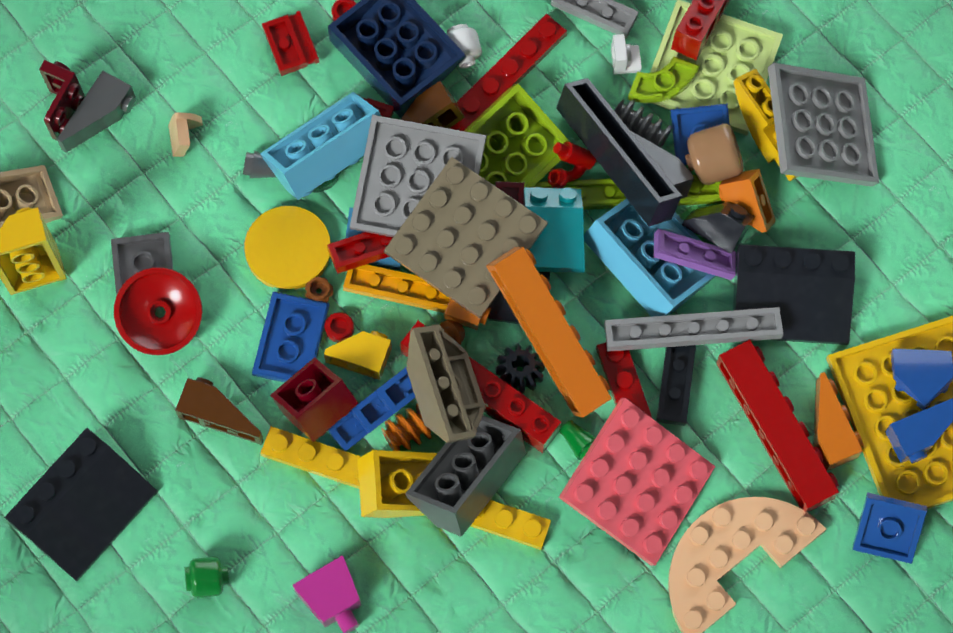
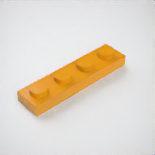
M368 264L348 270L343 285V291L441 313H445L450 300L449 297L417 275Z

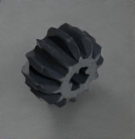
M518 343L516 344L515 351L506 347L504 350L505 355L498 356L497 363L499 365L495 367V374L513 388H519V392L523 394L525 393V387L534 391L536 389V382L541 383L543 381L544 375L542 372L545 371V366L543 362H540L541 359L537 353L532 354L533 348L531 345L525 350H521V345ZM517 367H523V371H517Z

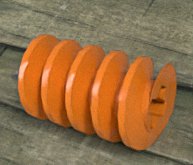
M417 403V413L411 408H407L405 411L406 419L401 414L395 415L396 425L391 420H386V430L381 427L384 437L393 451H400L401 445L408 451L411 450L410 440L412 439L418 445L422 444L420 437L422 433L428 439L432 438L431 430L424 425Z

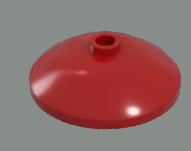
M149 268L132 275L122 285L114 303V320L119 334L132 348L149 355H167L184 348L197 334L202 320V302L195 286L182 274L167 268ZM158 307H163L166 311L162 318H158L155 314Z

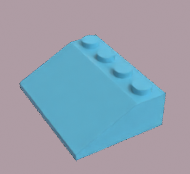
M625 199L598 218L584 234V242L651 317L672 314L716 277L715 275L654 258V233L658 229L701 241L693 231L682 225L683 220L676 212L672 220L648 226L628 199Z

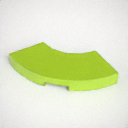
M673 56L669 64L660 71L651 73L637 72L628 95V100H634L639 103H656L671 99L683 92L693 82L700 65Z

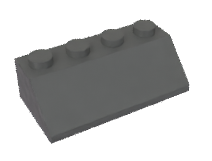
M482 416L475 437L446 443L405 493L406 497L434 525L462 537L525 456L526 450L521 429Z

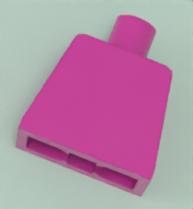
M343 556L293 584L294 591L324 627L329 626L335 621L343 633H350L359 627V623L352 611L361 606V601Z

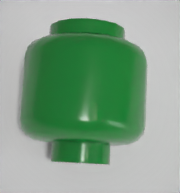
M217 557L192 559L189 567H185L186 591H191L192 595L196 598L219 596L223 591V585L229 584L228 566L222 567L221 561Z

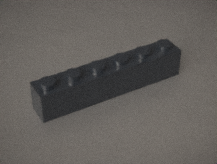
M588 78L566 83L556 107L559 113L648 226L672 220L682 197L680 192Z

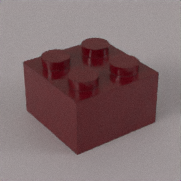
M315 357L270 395L285 417L313 442L323 436L329 428L342 417L348 415L359 404L343 380Z

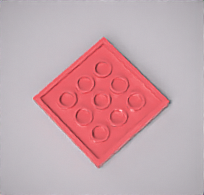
M621 398L558 498L649 565L655 566L716 466L629 400Z

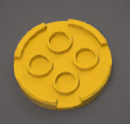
M280 206L264 212L252 223L245 238L244 251L247 264L259 281L272 288H295L296 290L305 287L311 279L320 277L329 263L330 255L327 250V244H330L331 241L326 226L314 213L297 206Z

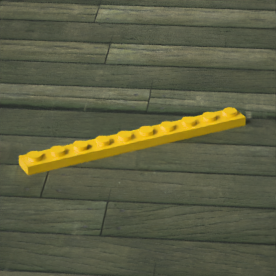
M270 426L260 452L261 456L359 489L358 458L361 456L317 441L313 442L308 438ZM490 500L470 526L542 550L551 520Z

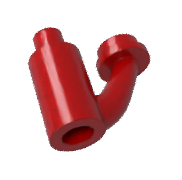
M571 142L556 143L553 147L554 153L558 154L560 160L575 166L568 172L562 168L553 169L548 175V183L552 188H564L567 183L579 179L586 170H590L596 163L595 157L588 149Z

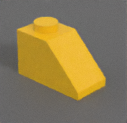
M362 331L326 348L324 352L325 362L381 380L392 350L391 340L387 339L388 336L378 331H371V333Z

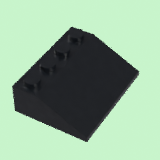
M739 244L736 251L733 311L779 307L783 337L782 339L770 340L849 345L855 284V252Z
M86 428L10 510L5 519L75 581H78L158 491L90 429Z

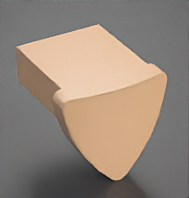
M174 113L168 125L173 157H184L190 147L188 130L203 125L201 116L193 113Z

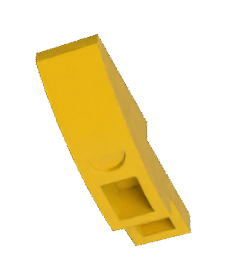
M754 69L733 81L736 96L747 127L768 164L775 160L780 167L771 91L757 69ZM785 174L789 182L799 177Z

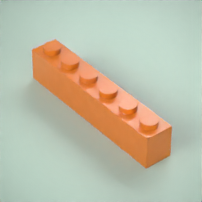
M514 247L487 264L486 267L574 416L583 418L612 399L608 393V390H610L609 384L602 375L598 376L593 367L595 361L592 355L587 350H583L579 343L581 337L573 325L569 326L564 317L566 315L564 307L558 300H554L549 292L551 290L549 281L544 275H540L535 268L536 259L528 249L525 250L524 247Z

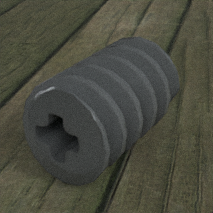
M625 99L620 101L614 111L628 129L662 148L671 133L672 126L669 125L662 130V119L653 124L652 118L654 114L650 113L643 117V106L634 111V100L628 104H624Z

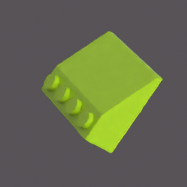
M519 83L506 90L464 130L465 132L486 135L487 138L479 175L495 185L496 181L525 182L524 187H534L561 161L558 154L553 151L554 145L558 142L562 144L567 141L570 142Z

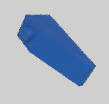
M953 398L889 425L885 432L900 463L908 460L911 463H916L928 456L927 452L953 422Z

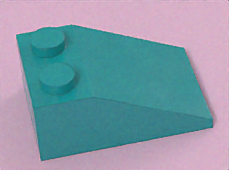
M524 187L523 206L548 222L547 227L529 250L536 259L534 266L537 271L584 273V219L581 189Z

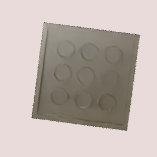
M451 157L384 249V253L481 319L500 292L486 265L514 247H524L525 250H530L547 227L548 222Z

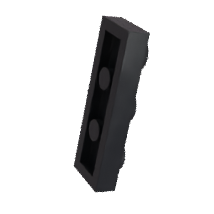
M696 345L666 347L656 422L680 426L686 425Z

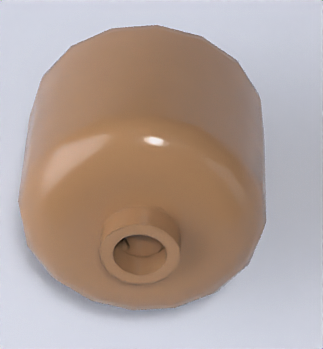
M722 123L692 133L687 140L689 154L685 155L686 162L690 171L695 170L702 184L710 185L738 176L743 172L744 166L740 149L729 124Z

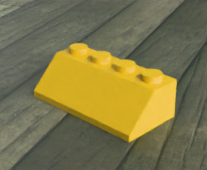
M30 207L19 209L15 214L9 215L0 228V278L10 295L67 279L58 246L38 207L34 209Z

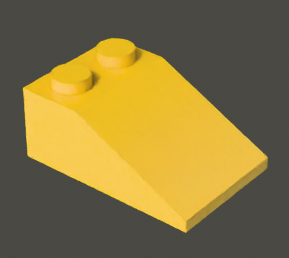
M372 450L359 457L358 473L361 517L396 518L425 516L406 497L405 493L438 453Z

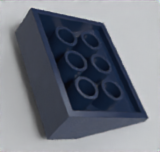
M361 0L328 25L331 43L388 105L394 106V111L400 118L403 117L417 96L437 82H442L466 57V54L415 0Z

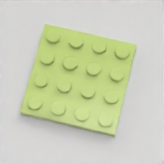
M677 0L650 73L660 71L666 67L673 56L700 65V68L693 82L683 92L671 99L652 104L670 110L728 104L730 127L733 131L747 136L749 129L741 112L733 81L737 77L757 69L764 81L767 82L769 76L768 66L774 62L783 34L723 14L698 59L694 60L671 49L675 31L691 4Z

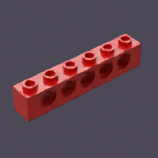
M693 0L675 31L671 49L697 60L730 0Z
M418 320L411 330L413 328L425 327L426 325ZM410 331L400 342L401 353L408 357ZM469 357L485 404L484 412L496 421L521 429L523 440L543 454L560 431L561 421Z

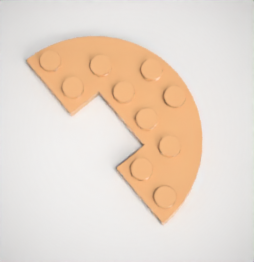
M744 497L730 500L702 514L682 536L673 554L669 568L668 590L672 613L681 632L703 633L736 606V602L718 583V580L758 547L761 546L778 567L782 568L823 534L826 528L803 509L791 503L768 497Z

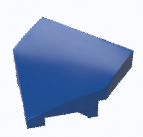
M892 349L891 363L893 379L896 381L895 389L898 392L904 391L917 401L916 405L919 408L925 410L937 396L948 391L949 384L953 381L952 351Z

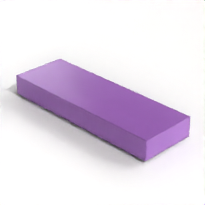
M658 229L654 233V258L728 280H732L736 276L735 251L730 254L718 246L662 229Z

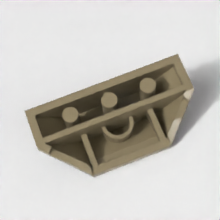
M439 324L413 328L410 331L406 369L424 425L446 443L475 437L485 410V404L467 351L446 334Z

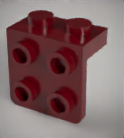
M44 60L39 70L49 92L56 94L44 117V122L52 138L57 140L85 96L74 72L70 71L63 63L55 61L53 64Z

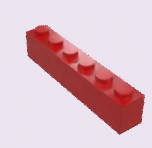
M748 340L720 354L716 364L799 508L805 512H810L835 499L839 493L838 481L832 472L828 473L822 464L824 462L822 453L816 446L813 447L808 440L809 432L802 421L798 422L794 416L793 404L787 396L783 397L778 388L780 384L775 373L768 371L764 364L765 357L758 346L754 347L751 340Z

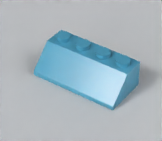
M352 92L260 154L283 187L299 200L311 194L316 187L325 181L333 179L337 173L349 165L357 163L364 156L372 115L381 116L379 110Z

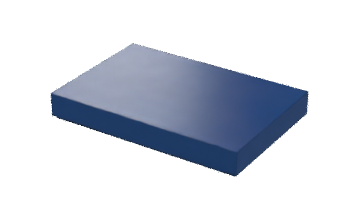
M273 292L252 375L285 383L314 357L317 359L330 307L329 303Z

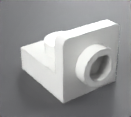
M624 34L613 35L611 55L614 75L641 72L639 46L625 44Z

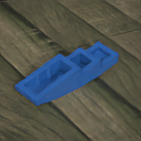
M407 367L356 405L348 415L342 417L328 429V432L342 450L347 451L415 398Z

